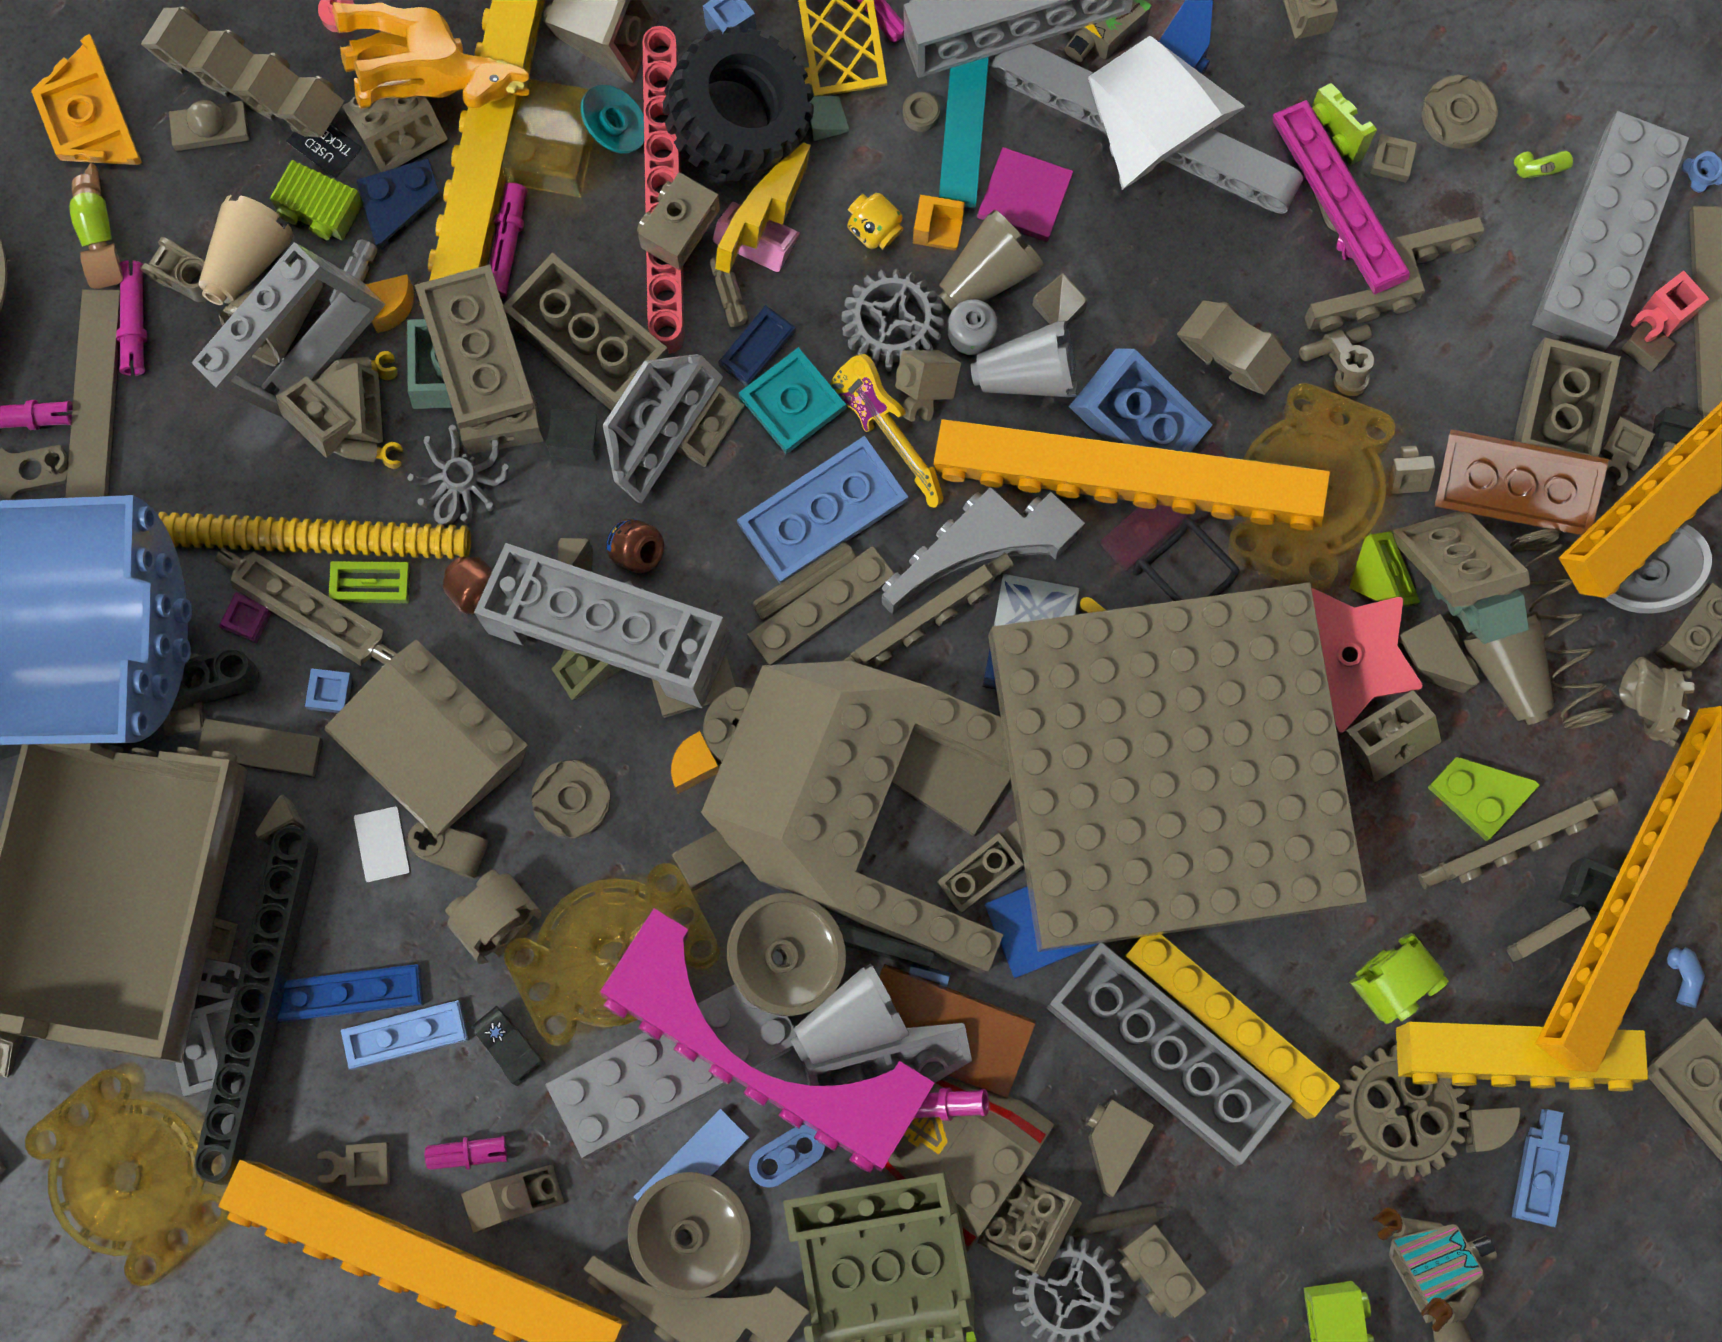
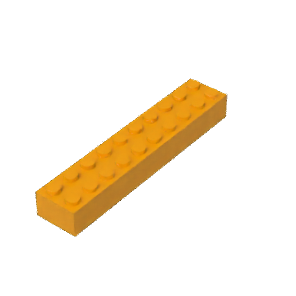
M239 1160L218 1206L229 1211L227 1219L248 1228L250 1226L259 1228L260 1225L266 1227L265 1236L284 1244H288V1242L297 1244V1241L305 1245L302 1252L324 1261L326 1258L342 1260L340 1268L360 1277L364 1275L371 1276L372 1274L381 1278L378 1285L400 1294L402 1291L408 1293L409 1290L418 1293L417 1302L436 1310L440 1308L446 1309L447 1306L457 1311L454 1317L469 1325L477 1327L478 1324L484 1325L485 1322L495 1327L493 1335L509 1342H521L522 1339L528 1342H621L629 1324L624 1319L260 1162Z

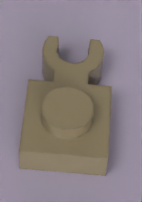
M1619 417L1600 451V454L1609 458L1606 471H1611L1616 476V482L1612 487L1614 490H1618L1626 482L1628 477L1626 467L1633 471L1639 467L1655 435L1622 417Z
M387 1142L346 1145V1157H341L339 1154L331 1151H323L317 1154V1159H330L334 1165V1169L330 1174L318 1176V1181L332 1183L339 1180L342 1175H346V1186L348 1187L390 1184L389 1143Z

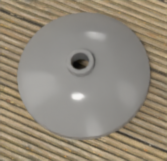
M1683 523L1672 534L1668 542L1659 546L1646 559L1645 564L1641 568L1633 571L1620 584V588L1615 593L1604 599L1616 607L1636 613L1666 612L1687 604L1701 593L1712 573V554L1707 541L1696 529Z

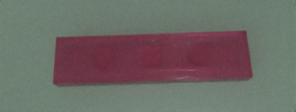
M1214 442L1210 443L1199 453L1229 458ZM1157 505L1154 509L1138 507L1100 541V545L1127 571L1138 559L1148 553L1190 514L1178 513L1173 511L1172 507Z

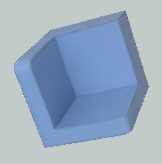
M710 0L703 5L705 25L709 31L720 29L723 34L727 27H740L741 32L745 33L748 28L756 30L755 13L745 0Z

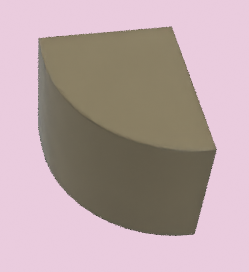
M1520 1107L1463 1112V1119L1469 1122V1126L1464 1129L1466 1152L1490 1151L1508 1142L1518 1127Z

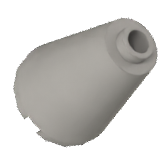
M1066 320L1054 322L977 354V362L971 363L974 386L980 385L983 392L1067 398L1078 395V383L1071 379V374L1076 370L1070 332L1069 329H1066Z
M869 964L862 967L793 1029L797 1036L790 1039L801 1061L809 1058L814 1065L902 1040L909 1036V1033L873 966Z

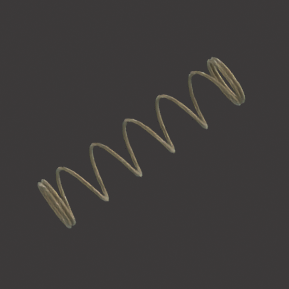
M1545 529L1516 538L1509 546H1511V550L1514 552L1551 549L1526 564L1524 567L1527 569L1540 559L1562 549L1564 545L1545 546L1556 541L1560 536L1558 534L1559 531L1556 529ZM1530 580V584L1537 585L1563 584L1535 600L1530 606L1529 612H1533L1534 606L1542 599L1572 584V580ZM1584 614L1539 615L1540 618L1544 619L1574 618L1548 633L1544 637V641L1561 629L1582 619ZM1546 648V652L1558 654L1587 652L1554 672L1550 678L1554 686L1561 688L1598 687L1576 699L1563 709L1560 717L1564 720L1562 724H1564L1566 729L1598 723L1614 715L1612 708H1601L1569 718L1564 716L1565 712L1572 706L1603 690L1606 686L1602 683L1567 685L1555 683L1554 677L1558 673L1593 654L1595 650L1592 648L1572 650Z

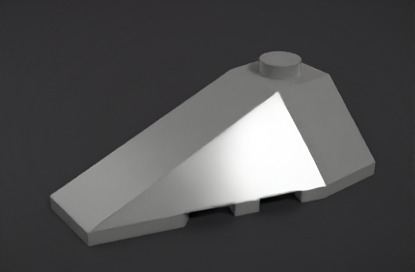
M964 1023L906 1028L909 1036L896 1042L814 1065L807 1058L803 1061L808 1085L834 1086L871 1079L894 1070L899 1061L936 1083L972 1061Z

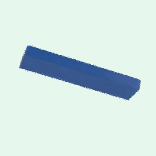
M415 964L286 980L277 1023L422 1006L420 965ZM259 994L260 1009L263 1007L265 1001L263 994Z

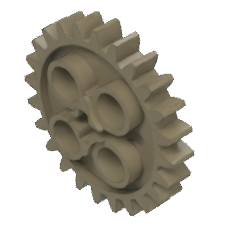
M1397 1045L1390 1048L1389 1057L1382 1048L1377 1049L1374 1052L1375 1062L1368 1055L1363 1056L1360 1059L1363 1070L1353 1065L1348 1070L1353 1080L1344 1079L1340 1082V1087L1348 1092V1094L1339 1095L1335 1098L1336 1103L1345 1106V1110L1337 1113L1335 1119L1347 1121L1348 1125L1339 1132V1135H1351L1354 1139L1348 1145L1347 1150L1351 1151L1360 1148L1363 1151L1358 1161L1360 1164L1370 1158L1373 1159L1374 1173L1379 1172L1384 1166H1388V1175L1391 1179L1398 1175L1400 1169L1403 1170L1406 1180H1410L1415 1176L1416 1168L1422 1177L1431 1174L1430 1164L1437 1170L1446 1166L1442 1155L1449 1159L1455 1157L1457 1152L1451 1144L1460 1145L1465 1142V1138L1456 1132L1469 1126V1122L1459 1118V1114L1467 1111L1469 1105L1460 1104L1456 1099L1465 1093V1090L1460 1088L1452 1089L1450 1085L1452 1083L1451 1078H1438V1083L1420 1084L1421 1094L1420 1096H1415L1409 1093L1405 1087V1079L1407 1077H1398ZM1387 1078L1393 1080V1088L1387 1083ZM1368 1090L1378 1091L1384 1099L1383 1108H1375L1370 1104L1367 1097ZM1398 1107L1400 1109L1407 1108L1409 1115L1407 1117L1404 1115L1397 1116L1395 1109ZM1421 1116H1428L1433 1119L1436 1124L1435 1135L1427 1134L1422 1129L1420 1124ZM1384 1128L1392 1129L1397 1133L1399 1137L1397 1148L1390 1147L1385 1143L1382 1135ZM1411 1136L1417 1141L1416 1147L1412 1146L1410 1142Z

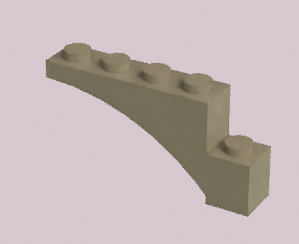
M593 1255L584 1267V1270L591 1275L587 1280L589 1284L606 1296L610 1290L623 1299L620 1307L637 1320H640L645 1315L657 1324L653 1332L666 1342H675L676 1340L679 1342H737L746 1328L753 1333L749 1338L751 1342H788L809 1312L807 1307L779 1286H775L770 1293L760 1295L680 1299L659 1292L649 1283L619 1270L598 1255Z

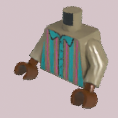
M1384 1208L1372 1218L1374 1222L1377 1221L1384 1225V1228L1377 1235L1381 1240H1387L1390 1236L1396 1237L1392 1239L1389 1257L1426 1324L1436 1319L1432 1329L1435 1332H1439L1445 1324L1465 1320L1481 1296L1480 1288L1485 1275L1480 1265L1497 1258L1491 1240L1484 1235L1467 1243L1457 1225L1444 1226L1438 1222L1404 1218L1396 1210Z

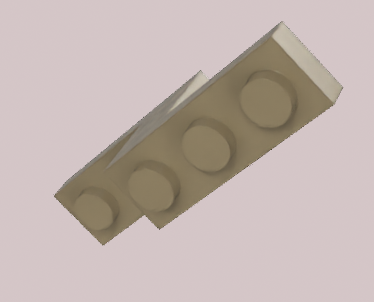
M1480 217L1390 239L1410 272L1409 280L1375 295L1369 289L1313 303L1305 315L1308 330L1321 328L1322 332H1327L1341 327L1344 324L1343 322L1357 319L1359 323L1376 319L1383 312L1393 310L1394 313L1399 314L1412 310L1425 292L1416 261L1417 263H1425L1437 258L1441 253L1453 251V254H1461L1473 249L1484 232Z

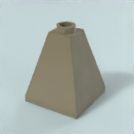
M553 0L552 4L546 6L543 17L545 25L551 29L555 37L625 81L634 83L643 60V36L647 30L656 26L659 19L648 0Z

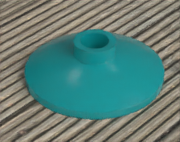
M596 85L585 93L581 101V116L587 130L597 142L617 153H631L643 145L644 114L638 104L627 93L611 85Z

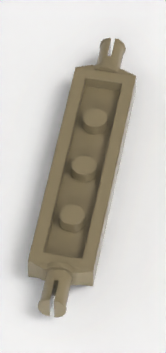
M222 548L220 550L221 553L218 552L215 561L233 571L231 585L234 589L358 665L362 666L363 663L372 657L386 664L398 654L382 644L384 632L381 628L256 552L250 553L243 559L226 548Z
M1004 552L989 564L982 565L850 653V656L843 661H853L873 667L874 669L883 667L894 658L892 652L903 645L911 648L925 638V630L936 623L939 627L944 626L958 615L956 611L967 602L971 606L975 605L990 594L988 588L991 587L995 577L1013 567L1012 560Z
M1611 788L1591 798L1586 797L1583 803L1447 864L1441 862L1439 866L1418 874L1420 884L1426 890L1445 880L1449 882L1458 877L1461 883L1464 884L1483 875L1481 867L1489 863L1495 862L1497 868L1519 859L1516 851L1530 845L1532 851L1535 852L1554 843L1552 835L1565 830L1567 835L1570 836L1590 827L1587 819L1597 815L1599 811L1617 804L1618 798Z

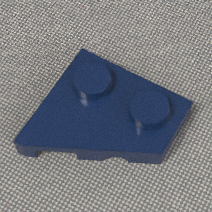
M428 158L356 180L378 250L384 249L389 244L387 240L403 226L405 228L410 226L417 219L421 211L429 209L441 198Z

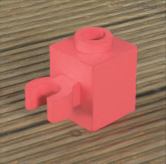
M1683 270L1653 294L1643 307V311L1637 314L1631 325L1636 327L1641 322H1648L1652 326V330L1644 338L1646 342L1655 340L1661 332L1669 337L1696 316L1709 298Z

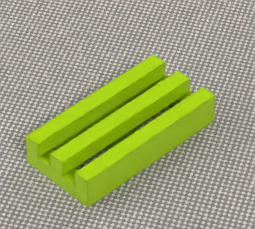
M331 561L329 597L338 603H409L408 588H410L409 573L411 566L408 562ZM339 573H400V579L339 578ZM338 588H399V592H338Z

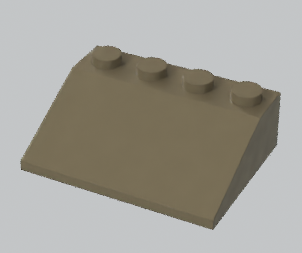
M416 639L391 658L324 729L436 838L521 766L528 747L517 734Z

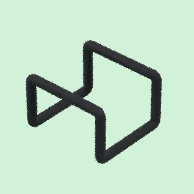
M1185 517L1180 528L1145 560L1138 559L1133 569L1134 575H1139L1145 571L1173 601L1182 600L1150 565L1186 533L1188 527H1190L1231 570L1228 578L1208 596L1221 595L1234 583L1240 572L1239 567L1190 517Z

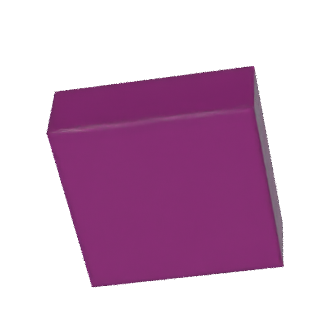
M235 592L219 627L224 631L257 644L272 611L249 597Z

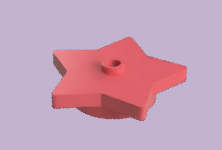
M1311 588L1335 725L1339 734L1346 731L1373 698L1408 693L1412 690L1418 691L1422 688L1421 681L1397 646L1403 607L1402 597L1354 608ZM1349 647L1357 652V659L1355 661L1347 662L1343 659L1342 652L1345 648Z

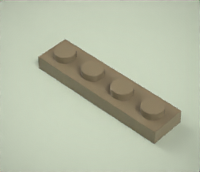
M871 546L854 560L749 632L747 637L767 665H776L879 592L894 573L874 546Z

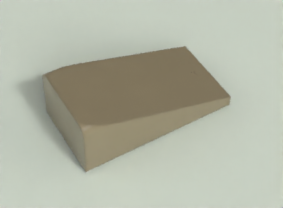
M718 830L671 854L692 892L744 862L736 851H733L725 842Z

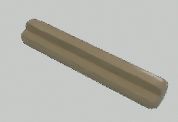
M846 542L841 543L753 602L754 610L762 620L769 619L834 572L856 558L854 551Z

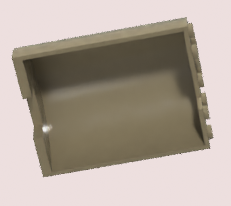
M100 743L21 745L0 830V1031L119 1054L182 1063L248 770L236 763V755L213 751L212 756L207 757L202 756L203 752L186 747H178L177 753L160 751L159 756L156 757L157 753L154 751L133 748L132 753L128 754L123 753L124 749L121 747Z

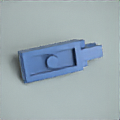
M1541 1109L1538 1128L1530 1127L1528 1136L1525 1139L1511 1216L1513 1218L1555 1227L1557 1223L1570 1146L1567 1145L1568 1135L1560 1134L1563 1112Z

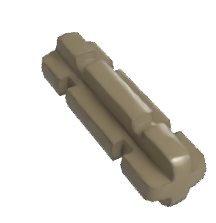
M716 256L710 259V266L715 276L723 307L726 309L728 323L731 327L742 326L748 322V314L745 305H743V298L735 273L732 272L733 268L730 273L715 269Z

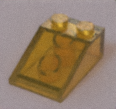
M530 79L527 85L529 95L522 98L507 140L502 162L507 183L523 185L526 188L581 197L594 139L587 130L581 116V101L589 89Z

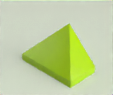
M1392 532L1370 534L1365 537L1349 588L1378 602L1402 597L1403 607L1420 603Z

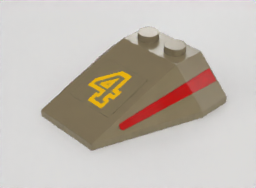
M944 1077L934 1083L929 1093L939 1092L941 1088H950L952 1092L976 1091L982 1088ZM988 1090L989 1113L987 1116H955L951 1121H942L940 1117L913 1118L882 1170L890 1182L945 1172L960 1211L967 1252L987 1227L1055 1125L1023 1101L1011 1097L1006 1098Z

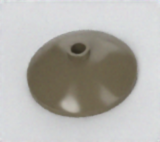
M778 893L757 900L739 915L729 935L727 961L736 987L751 1004L770 1014L796 1016L815 1010L836 991L844 974L846 950L842 933L836 921L825 908L802 895ZM775 951L779 952L783 957L781 965L773 961V953Z
M677 1173L659 1180L639 1198L629 1220L628 1246L636 1269L653 1288L674 1298L698 1299L722 1290L740 1273L750 1249V1223L742 1202L726 1184L702 1173ZM679 1231H684L689 1235L690 1240L687 1246H683L678 1242L677 1235Z

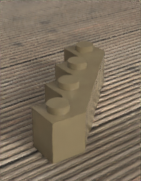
M186 7L164 8L141 43L144 48L168 67L183 74L185 70L192 72L200 79L201 84L226 97L230 93L237 95L245 102L247 108L271 120L275 116L286 120L291 124L290 128L292 131L304 137L322 138L345 101L334 92L336 88L332 83L320 76L298 77L289 69L290 64L278 54H253L243 46L245 41L233 31L227 29L225 31H208L198 23L200 18Z

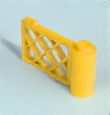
M798 0L809 67L805 68L808 74L805 84L810 83L812 85L814 96H831L888 85L874 0H863L857 10L843 0H831L820 16L807 8L806 0ZM836 3L853 14L842 31H839L825 21ZM866 6L868 9L869 19L863 14H861ZM809 16L816 20L812 28L810 27ZM857 19L871 27L872 34L863 47L846 36ZM821 25L838 36L826 53L813 45L812 37ZM842 40L859 51L848 68L831 57ZM872 43L874 46L875 55L868 51V48ZM815 53L822 57L818 65L816 63ZM863 55H865L877 64L879 77L863 80L852 71ZM827 61L843 72L836 85L820 87L818 74ZM848 77L854 80L853 82L844 83Z

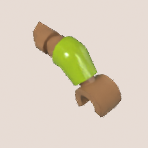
M90 163L85 170V174L78 175L72 180L73 198L70 201L69 209L73 227L82 247H89V250L82 251L80 256L86 280L91 288L100 289L121 283L123 275L114 243L107 244L108 241L112 240L106 201L101 197L98 168L93 163Z

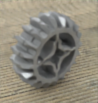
M897 268L893 271L892 278H886V273L881 269L878 272V281H874L867 275L864 278L865 288L855 284L852 288L854 297H847L845 299V307L848 310L843 311L841 314V320L847 323L842 327L843 335L851 337L848 340L849 349L860 348L858 355L866 354L871 356L875 367L879 365L880 361H884L888 372L892 370L893 362H899L900 364L902 350H933L931 343L940 342L941 334L938 330L944 328V319L938 317L943 313V306L935 303L937 300L936 291L926 292L928 283L925 279L915 285V275L912 272L905 279H901L900 271ZM894 296L889 302L881 303L876 301L880 298ZM908 300L919 309L923 316L924 324L915 321L916 317L906 311ZM899 309V320H895L893 324H890L887 331V321H890ZM862 317L869 319L870 324L879 329L878 340H875L866 332L861 322ZM897 338L910 339L905 343L892 345V342Z
M1066 1235L1064 1248L1058 1249L1053 1260L1062 1257H1073L1065 1275L1057 1280L1042 1277L1032 1271L1026 1273L1022 1270H1016L1015 1276L1026 1280L1025 1287H1012L1013 1294H1025V1301L1014 1304V1309L1022 1311L1028 1308L1030 1314L1023 1317L1021 1324L1026 1327L1034 1321L1038 1323V1326L1032 1333L1034 1338H1040L1044 1331L1047 1330L1049 1332L1047 1342H1056L1058 1336H1063L1062 1342H1072V1337L1075 1336L1077 1337V1342H1087L1085 1334L1088 1332L1096 1341H1100L1102 1335L1096 1328L1100 1323L1109 1330L1113 1329L1114 1324L1105 1316L1108 1311L1115 1315L1121 1314L1122 1309L1118 1306L1110 1305L1111 1298H1124L1123 1291L1111 1290V1284L1122 1281L1121 1274L1107 1275L1106 1271L1115 1265V1261L1110 1258L1100 1264L1098 1259L1104 1252L1101 1246H1097L1090 1255L1086 1253L1089 1247L1088 1239L1083 1238L1079 1243L1078 1249H1073V1236ZM1085 1263L1094 1270L1099 1279L1101 1298L1088 1293L1082 1286V1269ZM1069 1280H1072L1076 1284L1073 1289H1078V1294L1087 1297L1088 1300L1069 1299L1063 1307V1303L1059 1300L1062 1295H1057V1290L1049 1288L1048 1284L1067 1286ZM1035 1287L1049 1292L1054 1298V1315L1051 1323L1042 1316L1036 1305ZM1084 1305L1096 1309L1094 1315L1085 1323L1076 1327L1063 1328L1065 1319L1068 1318L1070 1311L1074 1307Z

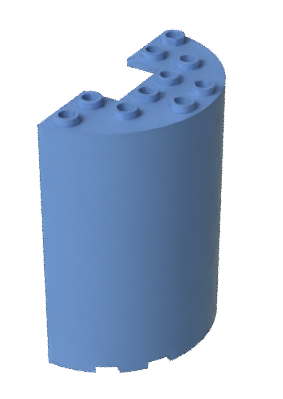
M134 495L0 501V745L134 743L152 735L168 716L179 691L185 663L188 662L191 655V647L187 638L188 622L192 616V607L190 601L186 599L183 574L172 539L157 513L142 499Z

